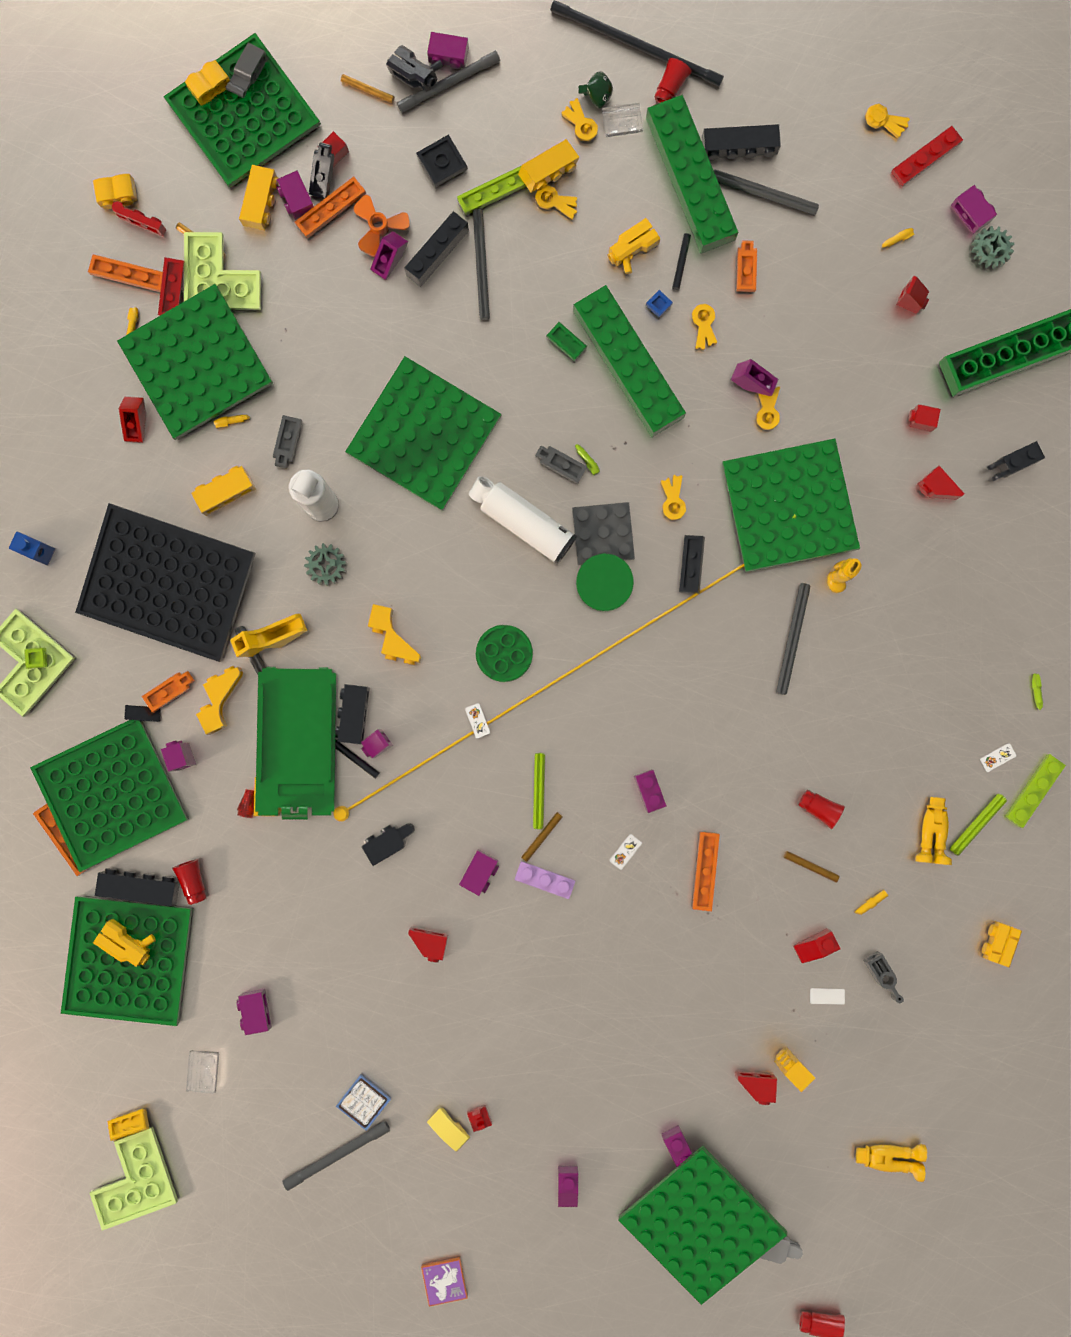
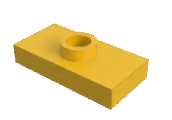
M140 1109L107 1121L110 1141L149 1129L146 1109Z

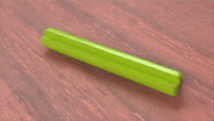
M535 753L534 829H543L544 753Z
M997 794L950 847V851L954 855L959 856L1007 802V799L1003 795Z

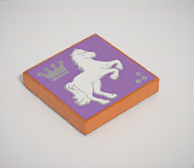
M460 1257L422 1264L421 1269L429 1306L468 1298Z

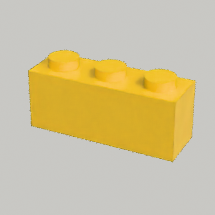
M565 139L522 164L518 175L531 193L537 189L540 191L548 182H555L565 172H572L577 167L576 164L579 156L568 140Z
M256 165L251 166L239 216L243 226L265 231L266 224H269L270 206L273 207L275 201L274 190L279 185L274 169Z
M243 466L232 467L229 469V473L223 476L218 475L212 479V482L206 485L201 484L195 488V491L191 494L202 514L207 516L256 490Z
M788 1048L781 1050L776 1055L774 1062L800 1092L815 1079L807 1067Z

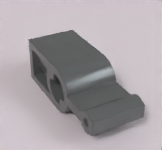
M247 43L235 65L234 74L227 83L226 89L242 98L246 96L250 85L255 83L268 60L265 51Z
M877 951L865 958L863 961L875 981L883 988L889 989L891 998L897 1003L904 1002L903 997L895 989L897 984L896 975L884 955ZM885 975L889 977L886 983L883 981Z

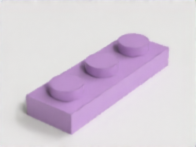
M521 861L515 877L516 881L566 899L570 898L575 884L573 879Z

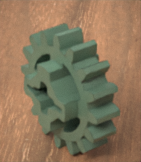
M990 226L988 230L984 228L975 236L976 240L971 244L975 246L971 250L972 253H976L974 260L979 258V265L985 263V268H988L990 265H992L993 269L998 265L1002 267L1005 262L1009 261L1010 255L1014 252L1011 248L1015 244L1009 241L1012 236H1006L1007 230L1000 232L999 226L996 230H994L993 226Z
M322 543V548L316 545V551H308L311 556L305 557L309 563L305 564L304 567L309 568L306 574L312 575V581L318 579L317 583L319 585L324 581L325 585L328 586L329 581H332L334 584L336 583V577L342 579L340 572H346L342 566L346 565L347 562L341 560L345 556L344 554H339V548L333 550L332 544L327 548ZM329 553L335 555L337 560L330 559ZM325 559L330 563V565L326 566V569L321 566V564L325 563ZM334 568H337L336 571L331 575V572L334 570ZM314 569L321 570L322 577L317 575Z

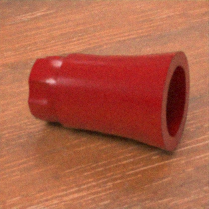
M670 58L654 96L655 100L661 103L675 98L685 80L692 73L691 68L681 60Z
M810 790L805 791L798 803L800 807L806 809V812L815 816L830 829H833L845 808L844 805L835 803L817 793L814 794Z
M199 859L172 867L189 905L207 899L200 872Z
M802 1311L799 1330L816 1337H844L845 1317L844 1315Z

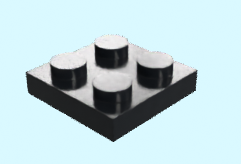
M449 134L416 152L419 161L435 187L468 169Z

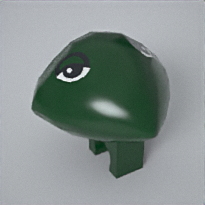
M602 71L594 73L587 84L578 86V94L589 96L592 103L599 109L608 103L613 92L610 79Z

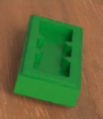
M560 322L546 335L551 342L574 362L587 349V345Z

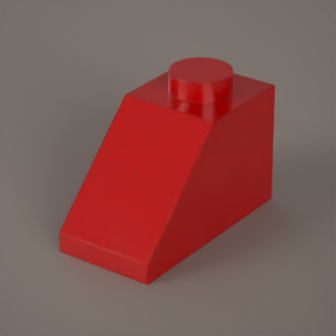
M913 276L903 288L896 305L917 314L927 306L929 290L918 277Z
M125 396L118 408L123 439L129 442H143L146 421L144 398Z
M937 466L917 483L921 493L929 498L957 500L965 494L940 466Z
M416 928L409 929L408 934L423 957H427V960L430 962L438 963L439 960L443 961L448 939L447 934Z
M825 929L793 945L801 963L824 958L841 949L833 932L829 929Z
M735 1072L737 1080L756 1102L761 1105L776 1103L777 1078L774 1074Z

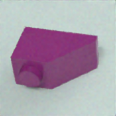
M393 231L383 237L370 270L386 280L402 258L408 241Z
M752 359L738 363L731 378L734 383L744 390L767 396L773 395L779 380Z
M377 729L361 742L363 745L362 751L367 757L371 756L372 759L393 746L381 729Z
M558 1166V1207H578V1166Z

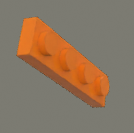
M353 176L297 219L295 224L308 239L364 196L366 191Z
M92 255L88 269L90 275L156 292L161 291L163 272Z
M45 804L35 811L33 815L75 875L80 876L87 871L79 872L48 805Z
M699 833L692 909L712 911L720 837L718 833Z

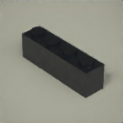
M779 124L705 128L702 134V143L709 160H717L723 157L735 159L741 156L753 158L758 155L772 157L778 154L781 147Z
M453 211L404 267L406 276L421 287L469 232L468 222Z
M105 868V871L98 873L95 896L174 906L177 904L180 883L171 876H163L160 879L155 878L154 874L144 873L143 876H138L133 871H124L123 874L117 873V869Z

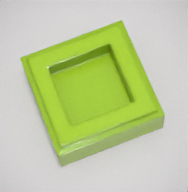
M46 648L24 649L26 669L47 667Z

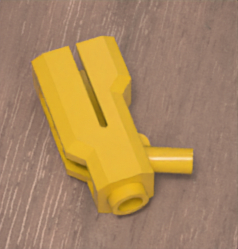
M647 218L619 235L618 242L609 247V254L607 256L612 264L615 263L617 266L623 263L625 274L632 273L630 260H632L634 255L640 251L647 253L660 243V237L655 229L650 230L653 226Z
M111 919L102 928L101 932L103 934L99 933L93 944L118 961H128L137 967L144 965L148 961L150 949L147 946L156 941V939L151 934L142 941L135 940L127 934L126 927Z

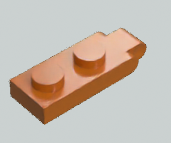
M742 240L741 248L737 250L736 291L738 292L756 291L757 248H753L754 241Z
M189 671L182 675L178 672L144 694L142 698L151 712L154 713L190 689L189 685L195 680Z

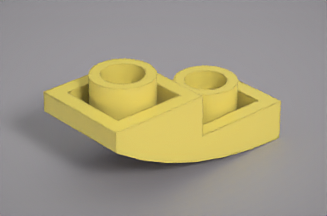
M440 1108L427 1121L436 1134L455 1151H458L470 1139V1136L459 1122L455 1123L444 1108Z

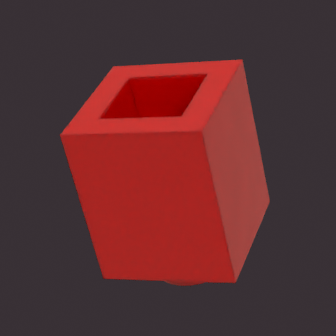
M334 131L322 142L332 146L331 153L334 154L333 167L349 153L347 144Z
M918 404L909 413L910 427L932 432L938 426L941 409Z

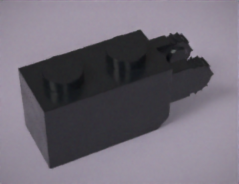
M1035 441L1000 458L997 462L987 466V469L989 471L999 466L1001 473H997L992 477L993 481L1038 463L1045 456L1038 442Z
M411 823L405 824L400 828L397 825L393 828L391 825H388L380 830L382 834L375 838L373 834L364 840L365 844L361 847L372 866L405 847L406 841L404 838L415 831Z

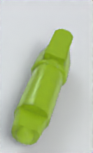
M576 444L577 453L585 461L587 468L593 475L598 474L600 469L597 463L583 447Z
M1033 674L1032 689L1035 704L1041 710L1043 708L1041 678L1039 674Z

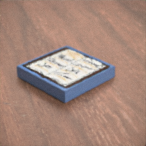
M360 1074L336 1107L367 1131L391 1100V1097Z

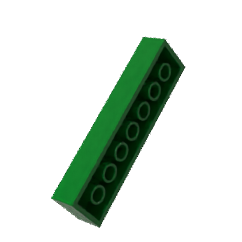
M683 94L648 107L646 120L700 254L735 241L739 232Z
M607 285L573 304L575 316L650 436L654 437L684 419L686 415L685 410Z
M1071 309L945 356L939 362L952 397L1071 353Z

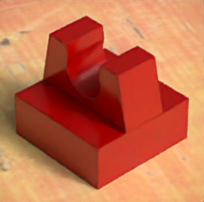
M486 1105L467 1112L473 1132L492 1126Z

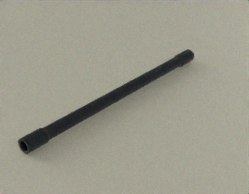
M557 0L552 2L551 12L565 18H570L667 63L670 58L681 60L691 68L692 74L718 87L722 83L724 76L715 71L696 65L576 11Z

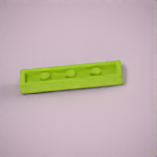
M521 166L457 196L465 216L473 213L474 209H481L527 187L518 175Z
M1047 754L1005 815V818L1018 827L1023 828L1066 765L1051 754Z

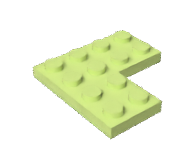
M184 232V301L216 284L231 310H261L260 270H223L224 235L222 232Z
M15 609L0 626V647L19 662L1 682L0 698L22 717H25L76 659L18 609ZM46 648L47 667L26 669L24 649Z
M153 1126L147 1130L114 1141L126 1178L92 1190L89 1193L102 1231L178 1202Z

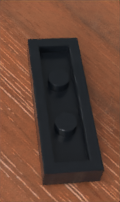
M685 535L679 588L681 593L700 594L704 536Z

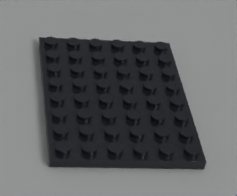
M108 503L75 613L221 662L256 553Z

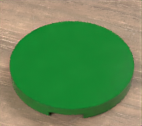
M607 553L596 554L588 558L581 565L576 578V587L581 599L589 607L600 611L614 610L622 606L630 597L634 585L633 574L628 564L620 557Z
M497 625L488 629L480 637L476 647V661L479 668L487 677L499 682H510L523 676L529 669L533 658L532 645L527 635L519 628L510 625Z

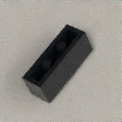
M344 684V688H341L340 699L343 701L342 707L338 708L337 718L340 719V725L336 726L335 738H338L337 742L362 744L370 687Z

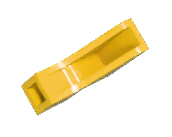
M373 604L368 627L372 628L373 633L383 634V631L386 632L381 654L386 655L385 659L396 661L397 658L404 659L406 664L415 665V662L420 663V654L406 643L393 628L392 615L394 610Z
M294 614L257 630L242 631L230 639L236 657H253L265 648H282L305 633L307 628L301 614Z
M231 666L224 670V674L211 676L207 679V683L203 684L213 705L208 704L201 707V712L197 713L196 716L206 735H211L227 727L223 715V707L243 677L244 673L241 668Z

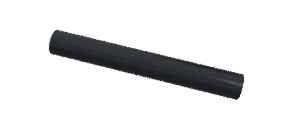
M688 233L683 235L672 286L674 290H679L691 239V234Z
M335 739V749L376 779L380 772Z

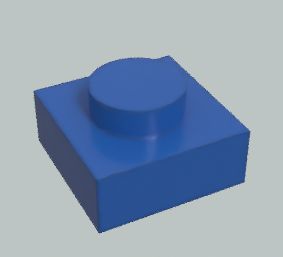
M660 290L646 302V306L658 318L673 304Z

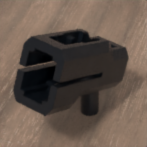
M403 45L399 46L394 52L395 55L392 54L387 60L386 65L392 75L412 88L420 87L426 92L435 87L437 83L435 72L443 67L440 60L430 66L425 65L416 59L413 51Z

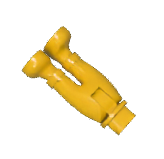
M849 558L834 565L835 571L829 572L827 575L829 589L835 593L843 592L846 589V582L852 580L861 570V562L858 559Z
M930 797V804L927 805V811L923 819L922 840L920 844L922 850L915 856V861L952 865V859L946 856L944 852L946 850L949 829L948 813L944 811L947 810L945 798ZM935 833V844H934V849H935V850H934V855L932 856V854H931V849H932V846H933L932 841H933V834Z
M918 1144L911 1149L905 1146L899 1147L894 1145H874L869 1148L866 1145L865 1148H856L855 1160L856 1163L864 1164L865 1167L869 1166L879 1171L910 1172L916 1181L924 1182L926 1172L922 1162L927 1160V1147L924 1144ZM893 1158H904V1159H909V1158H911V1159H915L916 1161H914V1162H908V1161H903V1160H902V1161H899V1160H893Z

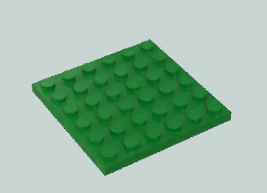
M256 33L216 59L217 63L231 80L235 65L247 43L265 51L268 60L255 83L250 85L244 98L226 89L224 92L216 95L210 102L201 106L185 82L163 96L229 188L250 175L252 165H264L321 125L320 120Z
M216 284L117 340L174 440L273 384Z
M404 356L345 452L443 511L502 415Z
M836 438L722 462L745 572L860 549Z
M128 720L30 767L79 872L87 870L188 820L141 721Z
M76 896L61 1014L178 1026L192 908ZM114 919L126 927L127 934L135 940L142 941L151 934L155 937L156 941L147 946L150 949L148 953L150 958L144 965L136 967L128 961L120 962L93 944L98 934H103L101 930L109 920Z
M703 1145L623 1212L618 1219L701 1305L787 1236V1230Z

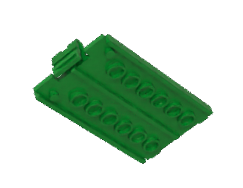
M276 667L262 668V672H258L255 812H258V816H278V808H282V820H308V808H312V816H331V812H334L336 673H332V669H328V667H319V669H277ZM291 808H293V812H297V808H299L298 813H291Z

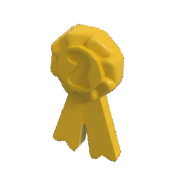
M576 98L574 101L569 102L572 110L566 106L561 115L576 125L575 135L580 141L590 142L597 136L598 125L593 119L585 118L580 102Z
M879 103L870 106L865 114V119L869 126L875 129L884 126L896 138L901 136V133L905 131L904 128H908L907 122L910 120L907 117L889 115L887 108Z
M546 185L540 191L537 190L535 200L540 208L549 210L555 207L571 220L574 219L577 210L573 208H577V197L559 196L556 189L549 185Z
M707 304L697 305L692 312L693 323L699 327L695 349H705V337L708 347L712 344H717L716 337L710 326L715 319V311Z
M779 386L775 387L772 396L758 393L762 409L758 411L756 421L757 425L763 430L774 429L780 421L779 412L774 408L780 390Z
M673 475L672 486L669 477L665 481L661 480L660 482L667 497L662 507L663 513L670 520L681 519L686 512L685 502L679 498L682 475L678 477Z

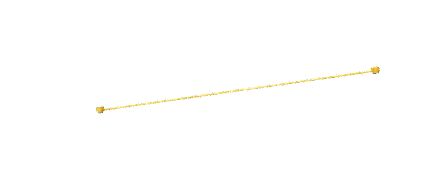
M744 564L701 589L700 593L744 567ZM693 594L692 596L688 597L676 606L672 607L671 609L654 618L642 627L625 636L621 640L612 644L611 646L599 652L587 661L583 662L582 664L565 673L553 682L549 683L540 690L523 699L519 703L515 704L506 711L497 715L493 719L486 722L487 725L699 594ZM474 732L468 733L349 808L345 806L337 807L333 813L334 818L337 821L347 820L350 816L349 810L474 734Z

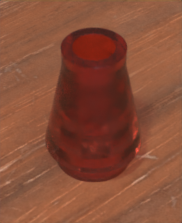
M245 789V793L237 807V816L253 818V790Z

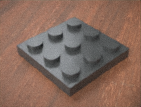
M629 502L572 507L574 533L577 536L575 543L578 565L583 564L591 556L601 553L613 554L623 560L635 559Z

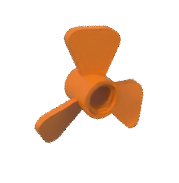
M364 195L354 206L355 214L368 221L370 228L359 240V249L372 257H375L380 237H384L388 233L389 228L407 230L410 227L409 216L405 212L386 219L383 213L375 212L369 195ZM377 222L383 223L381 227H374Z

